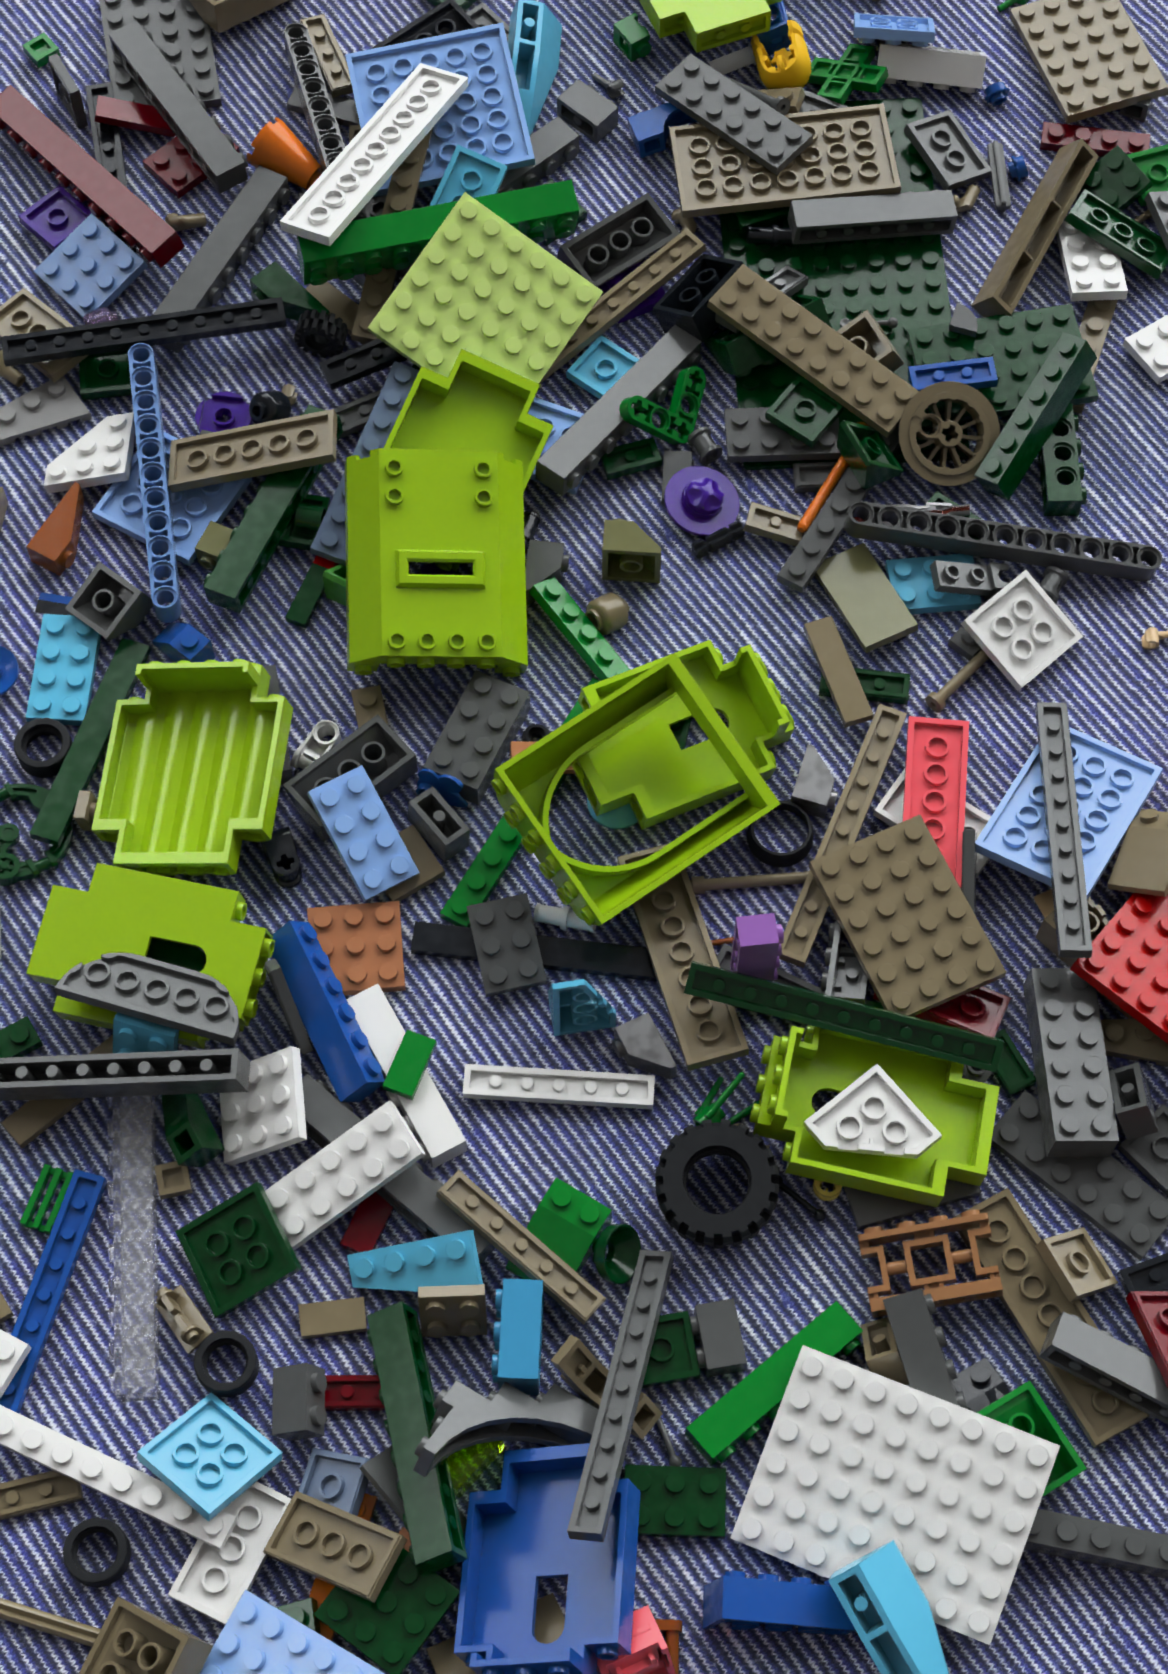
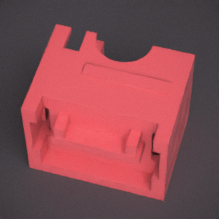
M648 1605L633 1611L631 1655H618L616 1660L597 1658L598 1674H676L667 1644Z

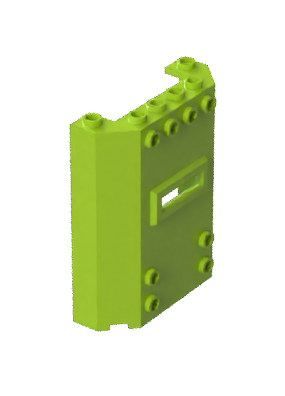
M377 448L370 450L369 457L360 459V456L353 455L346 458L344 470L347 671H354L356 675H370L372 671L378 670L379 664H387V667L401 668L405 664H417L419 668H433L435 664H447V667L451 669L463 668L465 665H477L479 669L495 667V673H503L505 677L520 676V673L525 672L528 666L522 461L518 459L510 460L511 462L504 460V454L499 451ZM409 562L473 563V575L409 574Z

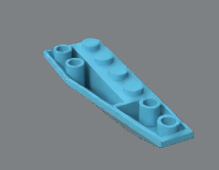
M517 0L510 16L508 46L530 136L558 71L562 24L545 3L533 0Z
M894 1540L832 1574L828 1581L881 1674H949L930 1604Z

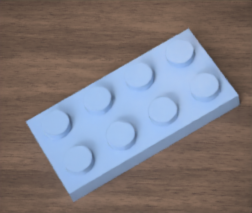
M363 765L307 792L314 809L364 902L420 873Z

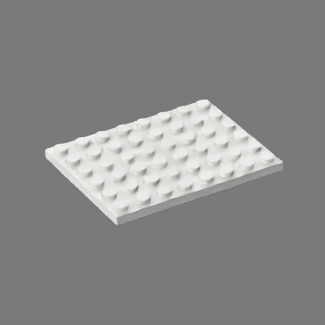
M802 1345L730 1538L830 1579L835 1571L894 1540L930 1604L934 1622L990 1645L1060 1445Z

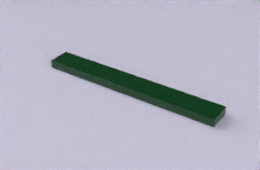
M125 638L121 639L29 833L31 839L60 847L73 819L79 790L86 791L109 742L117 700L129 699L138 680L135 675L137 664L146 663L151 652L150 645Z

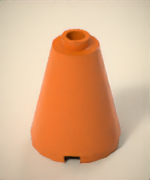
M276 117V123L273 124L269 121L253 140L251 146L255 149L252 155L247 153V162L256 168L260 165L286 176L288 182L308 190L322 174L321 165L284 121Z

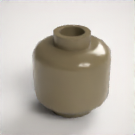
M609 592L591 600L586 607L585 615L601 635H608L627 624L629 606L623 598Z

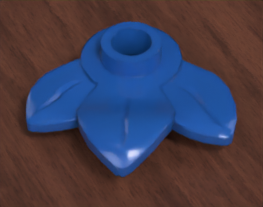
M421 769L419 771L417 795L433 786L450 806L467 807L469 805L459 794L464 787L459 779L446 774L438 776L431 769Z

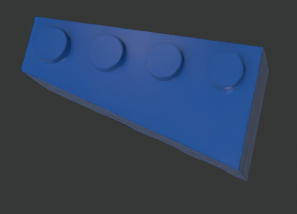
M726 1571L725 1576L723 1575L704 1586L703 1629H715L716 1625L725 1622L732 1623V1630L744 1631L746 1629L759 1628V1624H765L767 1632L792 1631L793 1626H798V1633L847 1635L856 1631L828 1580L824 1581V1585L812 1584V1579L806 1577H793L791 1582L779 1581V1576L774 1574H759L758 1579L745 1578L746 1573L742 1571Z

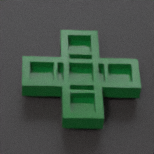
M850 43L840 60L815 57L811 63V74L807 83L823 85L817 95L844 105L853 90L878 93L889 75L887 67L870 65L875 57L873 46Z

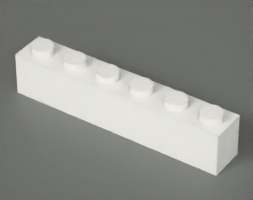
M376 984L346 1000L355 1012L358 1025L366 1035L371 1052L379 1062L385 1079L405 1035V1030L379 984ZM425 1070L413 1100L386 1091L389 1101L393 1102L396 1107H400L404 1114L403 1119L412 1133L415 1134L420 1146L424 1150L426 1155L421 1158L423 1162L429 1160L434 1169L467 1151L466 1139L427 1070Z

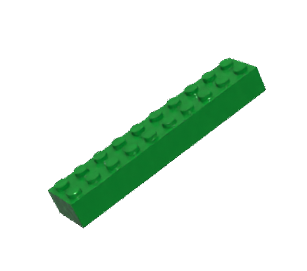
M572 179L474 198L535 243H540L547 238L553 237L564 239L575 233L580 210ZM458 201L353 220L331 246L297 236V256L304 285H322L327 280L337 278L339 280H348L355 275L364 273L375 275L380 273L382 268H393L395 270L407 268L416 261Z

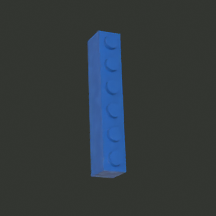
M288 921L272 934L275 941L272 958L276 959L282 969L300 1018L340 1102H361L383 1085L385 1079L381 1072V1066L371 1052L368 1039L358 1025L355 1012L345 998L342 985L332 971L330 960L319 944L315 929L309 922Z

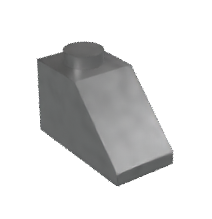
M807 745L791 796V802L800 806L807 814L825 819L827 809H834L838 792L833 791L835 779L813 745Z
M649 1012L615 1027L612 1046L619 1058L624 1057L628 1066L668 1079L676 1077L677 1065Z

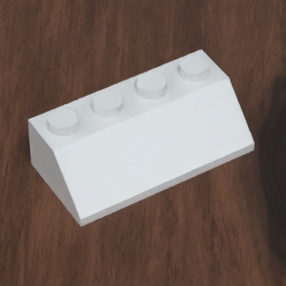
M880 41L877 66L887 67L889 76L884 83L896 84L898 79L906 80L908 86L922 87L924 82L933 83L934 89L949 90L950 85L959 86V91L975 93L976 88L982 89L987 56L984 52L931 46L917 47L905 43L889 45L885 41Z

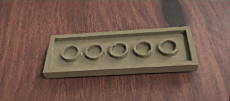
M334 409L171 440L168 487L173 493L335 462L337 414Z

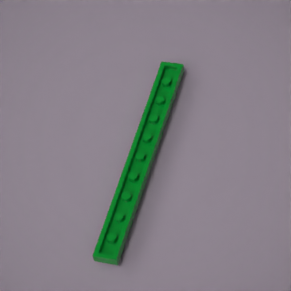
M592 677L587 686L597 683L599 680ZM578 701L563 724L583 712ZM563 774L561 776L553 792L552 798L554 797L555 793L557 792V790L559 789V787L561 786V784L563 783L564 779L568 774ZM504 815L440 912V918L455 926H471L466 906L483 903L488 900L523 845L521 842L523 837L517 828L513 829L509 826Z

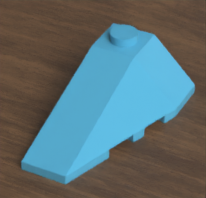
M585 979L551 984L548 990V999L554 1036L616 1027V1010Z

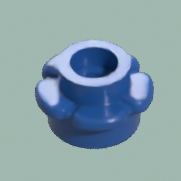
M996 82L984 90L986 95L984 99L987 103L991 102L993 106L1000 105L1007 100L1010 89L1006 88L1004 82Z
M1013 155L1011 157L1012 161L1007 163L1011 178L1017 177L1018 181L1021 182V178L1028 176L1027 167L1023 155L1018 157Z

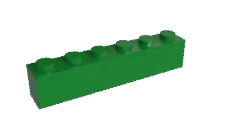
M835 1301L687 1426L685 1436L711 1466L718 1460L721 1464L726 1462L737 1451L734 1448L735 1445L742 1439H745L746 1442L753 1439L762 1430L759 1425L768 1417L772 1421L775 1420L802 1345L835 1358H839L842 1354L848 1357L861 1345L859 1340L863 1330L842 1306Z

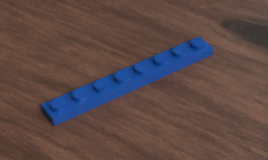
M78 1169L74 1170L11 1335L27 1343L32 1348L0 1398V1405L16 1413H20L101 1200L107 1184L105 1177Z

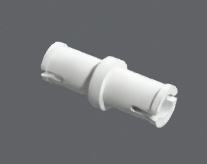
M537 903L535 906L533 922L557 925L562 930L573 928L592 933L596 930L595 925L589 926L585 921L576 916L570 906L564 905L563 908L540 903Z

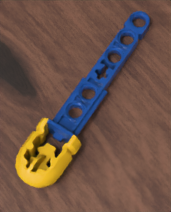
M782 0L781 2L768 5L771 9V15H777L771 21L770 31L754 35L751 39L759 76L767 89L804 87L811 74V62L802 29L797 22L788 20ZM774 54L773 59L770 60L769 55Z

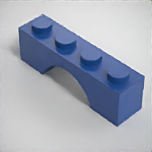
M671 103L661 104L658 107L639 112L627 118L630 136L641 158L666 150L669 127L697 122Z

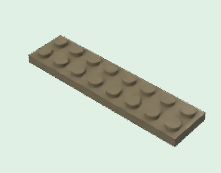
M744 264L708 301V308L886 438L900 424L905 407L912 397L919 392Z
M667 844L618 856V865L644 859ZM685 868L633 903L632 907L687 1070L691 1071L749 1055V1047L734 1006L684 993L692 961L720 968Z
M1009 1188L968 1209L980 1210V1213H988L991 1237L976 1240L981 1268L998 1265L1003 1288V1296L999 1297L1093 1448L1150 1417L1151 1415L1039 1357L1050 1324L1063 1311L1067 1314L1076 1315L1083 1322L1096 1329L1098 1328L1080 1299L1069 1303L1065 1294L1061 1291L1059 1284L1035 1246L1041 1241V1238ZM967 1230L958 1231L969 1249Z

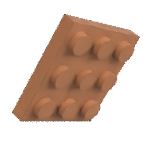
M399 901L307 908L308 922L315 929L319 944L323 952L328 956L332 971L340 981L345 996L356 995L376 984H379L383 992L406 991Z

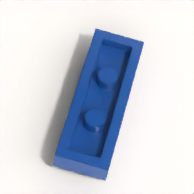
M993 356L908 367L909 383L918 391L934 383L945 381L964 383L975 389L996 387L998 382Z

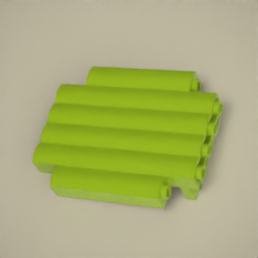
M234 659L228 662H219L217 660H206L205 662L180 660L177 663L151 661L146 664H137L135 675L147 688L145 699L130 697L129 699L117 700L91 830L101 841L117 843L113 864L117 867L162 876L177 874L227 876L237 874L242 840L263 842L269 841L272 838L293 707L285 696L279 694L268 695L271 676L263 665L244 659Z

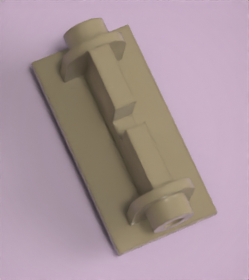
M181 1284L174 1290L162 1287L156 1292V1302L158 1303L156 1308L187 1354L192 1353L205 1338L214 1333Z

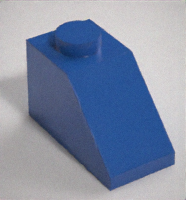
M171 622L152 640V644L176 663L180 660L205 662L215 658L211 640L187 623Z

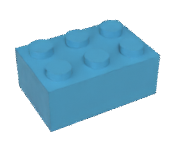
M503 1278V1289H496V1318H501V1322H494V1349L499 1350V1355H492L493 1383H498L499 1390L507 1382L527 1395H538L540 1389L544 1309L543 1280Z

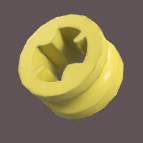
M814 1179L813 1191L819 1199L832 1201L840 1195L843 1186L834 1184L833 1191L828 1192V1188L825 1191L821 1189L823 1181Z

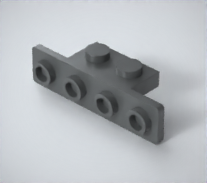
M836 919L835 923H830L829 941L832 942V948L826 947L825 966H829V970L822 973L821 990L825 991V995L865 1005L869 980L852 948L842 947L844 932Z

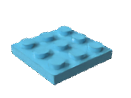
M211 1392L137 1451V1460L207 1521H210L282 1460L283 1452Z

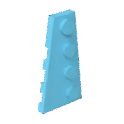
M474 1230L347 1255L353 1288L418 1292V1287L483 1284Z

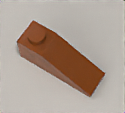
M74 482L26 546L31 562L61 576L66 568L72 566L77 553L85 500L80 484Z

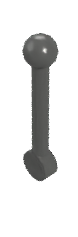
M894 317L888 320L877 321L880 326H888L890 328H895L898 325V320ZM847 318L841 319L840 328L848 324L850 320Z
M653 1402L661 1411V1406L658 1403ZM660 1417L656 1424L670 1456L669 1465L681 1466L682 1459L676 1455Z

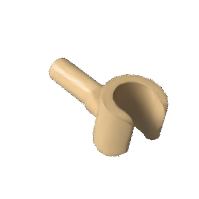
M1149 627L1141 637L1142 647L1147 650L1157 648L1160 645L1159 640L1168 638V631H1158L1155 627Z

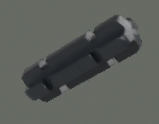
M735 521L728 525L729 528L723 527L706 536V540L700 539L694 542L691 549L696 558H702L708 555V551L714 552L732 543V539L736 541L745 535V531H743L744 527L741 522Z

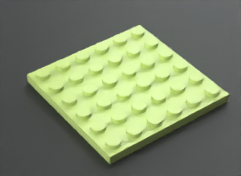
M464 192L370 323L367 330L419 368L423 366L447 378L460 350L463 349L536 383H540L601 297L603 291Z

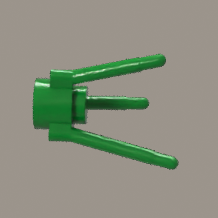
M740 1072L717 1101L711 1103L724 1081L722 1076L718 1077L704 1102L694 1113L696 1116L692 1120L696 1126L701 1125L702 1121L710 1119L712 1123H721V1119L726 1114L720 1107L745 1077L744 1072ZM753 1104L729 1118L728 1120L731 1121V1124L733 1125L749 1115Z

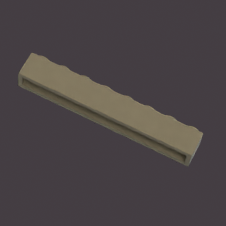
M1082 138L1059 148L971 306L982 317L1002 314L1010 316L1016 308L1099 157Z

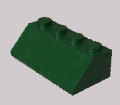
M796 294L790 297L832 328L822 298L803 294ZM726 328L711 335L704 342L723 371L737 377H743L752 373V368L760 364L764 366L777 360L773 354L741 331L736 334Z

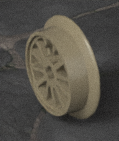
M954 381L934 383L919 391L908 402L899 424V443L906 462L923 479L943 486L962 485L976 479L974 476L1000 434L998 417L989 400L975 388ZM941 401L945 402L943 420L936 406V403ZM952 403L960 405L961 408L951 421ZM929 406L931 413L926 414L924 410ZM967 411L973 420L960 426L958 421ZM928 419L933 423L930 435L924 433L921 428L923 420ZM974 424L976 425L977 436L963 435V429ZM949 429L948 434L952 438L945 440L946 435L942 434V431ZM916 437L926 442L918 445ZM960 441H976L974 452ZM934 444L933 449L925 458L921 453V449ZM955 447L969 457L964 464L961 463ZM940 449V460L938 467L934 465L931 460ZM947 450L955 465L954 469L946 467Z

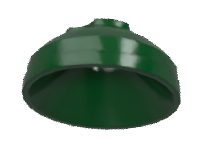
M610 1225L595 1240L592 1246L594 1254L593 1263L600 1276L604 1280L615 1284H624L634 1276L641 1243L638 1233L630 1225ZM608 1245V1255L605 1259L606 1246Z

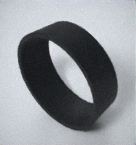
M779 800L780 805L773 810L793 812L806 823L809 832L805 842L791 852L778 853L770 851L757 840L753 822L747 829V843L753 855L761 862L773 867H788L799 863L808 855L813 844V831L809 816L800 806L789 801Z

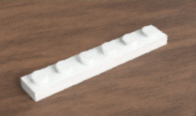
M465 1064L463 1098L653 1110L655 1075Z

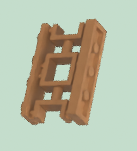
M968 1210L960 1214L961 1217L948 1219L947 1215H939L929 1218L928 1223L915 1224V1221H904L897 1223L896 1228L883 1230L881 1226L864 1229V1234L858 1235L862 1259L878 1257L883 1285L867 1287L872 1317L888 1316L883 1300L900 1294L879 1296L892 1294L889 1276L908 1273L911 1290L924 1288L925 1295L931 1293L936 1307L1003 1296L998 1265L981 1268L976 1243L977 1239L991 1237L988 1213H980V1210ZM967 1230L970 1248L951 1252L948 1234L944 1233ZM902 1241L905 1260L886 1263L883 1245L880 1244ZM943 1245L948 1274L916 1279L911 1251ZM973 1261L976 1279L990 1277V1279L944 1286L957 1283L954 1269L955 1264Z

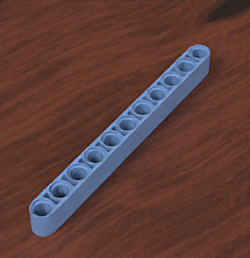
M137 343L128 350L151 599L157 618L164 623H171L179 619L182 607L170 489L168 487V469L158 371L152 347L146 343ZM169 577L166 580H160L161 578ZM164 603H171L170 605L162 606Z

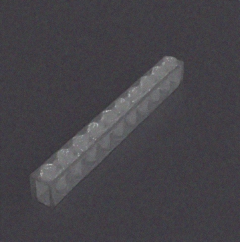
M156 1095L107 1097L108 1108L113 1109V1120H108L107 1124L109 1140L113 1139V1151H108V1168L113 1170V1181L108 1182L109 1201H113V1212L108 1213L109 1232H114V1244H109L108 1246L109 1263L114 1264V1275L109 1276L108 1279L110 1296L114 1295V1307L109 1308L110 1328H114V1340H109L110 1360H114L115 1372L109 1374L110 1393H115L120 1403L160 1400L158 1303L156 1302V1292L158 1291L157 1179L154 1167L157 1165Z

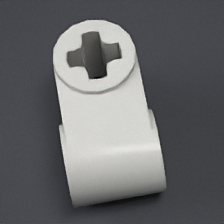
M330 720L318 722L305 741L296 749L291 760V766L295 769L299 767L305 769L340 743L342 738L337 724ZM327 735L334 736L330 741L321 740Z

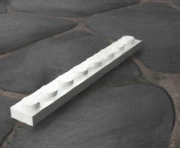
M0 1405L1 1446L221 1551L223 1550L238 1520L236 1516L222 1510L210 1521H207L164 1482Z

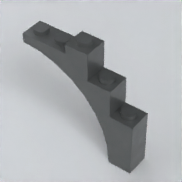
M456 1380L448 1391L441 1390L433 1404L437 1411L431 1422L434 1424L429 1433L432 1436L430 1438L424 1436L417 1446L414 1454L419 1458L413 1471L426 1477L439 1462L453 1453L481 1443L527 1441L548 1446L590 1443L598 1409L554 1383L546 1394L540 1392L536 1399L507 1382L502 1385L497 1393L492 1390L488 1397L485 1398Z

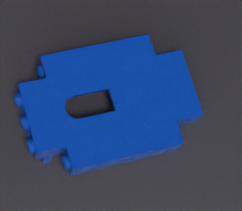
M590 1443L504 1451L501 1490L469 1492L465 1533V1548L468 1559L462 1563L454 1654L477 1674H596L597 1658L616 1660L618 1655H631L641 1492L629 1478L619 1479L604 1542L570 1539L567 1529ZM568 1577L564 1630L561 1636L554 1642L548 1644L540 1643L535 1637L539 1579Z

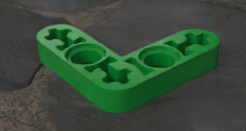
M692 366L679 372L669 410L642 396L636 395L625 398L621 402L619 409L621 417L627 423L671 445L687 443L689 435L694 431L706 385L704 371L700 367ZM683 398L689 403L688 413H685L681 408ZM654 413L660 417L661 424L659 428H656L652 422Z

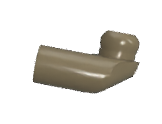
M0 350V376L17 387L22 386L26 379L25 375L14 369L13 366L6 367L3 350Z

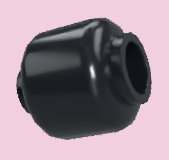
M277 390L264 391L252 397L249 413L255 424L289 418L291 415V405L283 392Z

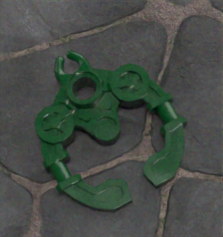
M7 782L0 789V802L6 799H10L12 803L18 800H27L35 811L40 812L50 790L33 784H9ZM11 823L0 825V885L6 887L15 884L17 881L36 879L40 877L39 873L50 868L53 870L59 868L58 864L65 857L72 843L73 828L71 824L60 847L53 845L50 849L44 851V858L34 863L31 858L25 860V862H19V859L14 854L8 853L20 840L19 829Z

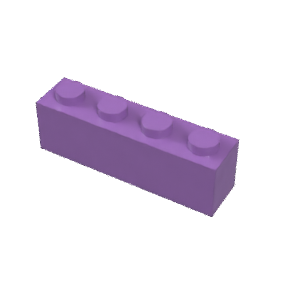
M775 913L736 917L730 961L731 971L770 981L778 979L777 968L780 967L779 956L782 955L781 943H784L782 924H776Z

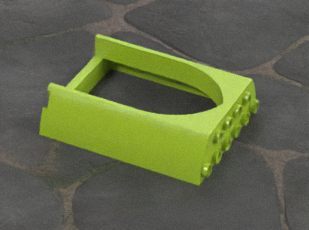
M676 653L668 656L495 768L494 779L491 780V785L496 792L498 802L505 811L503 815L506 822L511 828H517L523 837L521 842L529 854L534 853L540 862L538 866L541 873L546 879H552L558 888L556 893L562 903L566 906L569 904L576 916L585 921L589 926L604 924L780 805V802ZM678 694L745 790V793L659 851L636 862L617 866L592 865L575 860L560 852L550 837L549 810L553 792L565 770L583 755Z

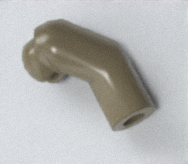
M969 185L964 196L961 198L957 195L953 196L957 214L970 211L973 208L980 193L978 186Z
M681 207L675 209L672 212L671 218L675 220V224H681V232L687 228L695 234L697 223L694 218H682Z
M169 213L165 217V222L176 232L205 227L207 223L204 213L188 215Z

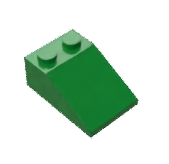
M556 1177L539 1203L526 1229L579 1274L593 1252L592 1246L595 1240L612 1222V1210ZM510 1260L505 1267L506 1270L521 1279H530Z
M1030 1380L977 1412L1060 1445L1043 1496L1087 1469Z

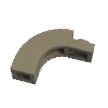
M570 1335L550 1361L562 1373L560 1377L588 1404L599 1410L609 1370L597 1360L579 1338ZM643 1392L640 1394L631 1434L641 1440L644 1439L663 1414Z

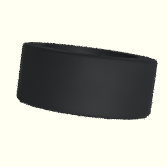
M37 718L27 722L19 729L14 739V751L22 769L28 774L39 778L57 775L72 745V739L67 728L59 721L50 718ZM42 735H53L60 739L62 743L61 749L53 758L46 761H36L28 757L27 747L35 738Z
M221 1330L210 1334L200 1343L195 1352L194 1369L199 1382L207 1392H212L217 1397L232 1398L243 1394L253 1385L258 1375L259 1360L253 1344L246 1336L236 1331ZM224 1345H233L239 1348L246 1358V1367L243 1374L237 1380L230 1383H220L214 1380L209 1375L207 1369V1361L210 1354L216 1348Z
M96 1517L84 1520L75 1526L65 1539L63 1547L64 1564L70 1574L85 1586L99 1588L111 1585L122 1577L129 1566L131 1558L130 1541L123 1530L108 1519ZM97 1532L106 1533L116 1543V1560L110 1568L103 1572H88L78 1562V1547L88 1535Z

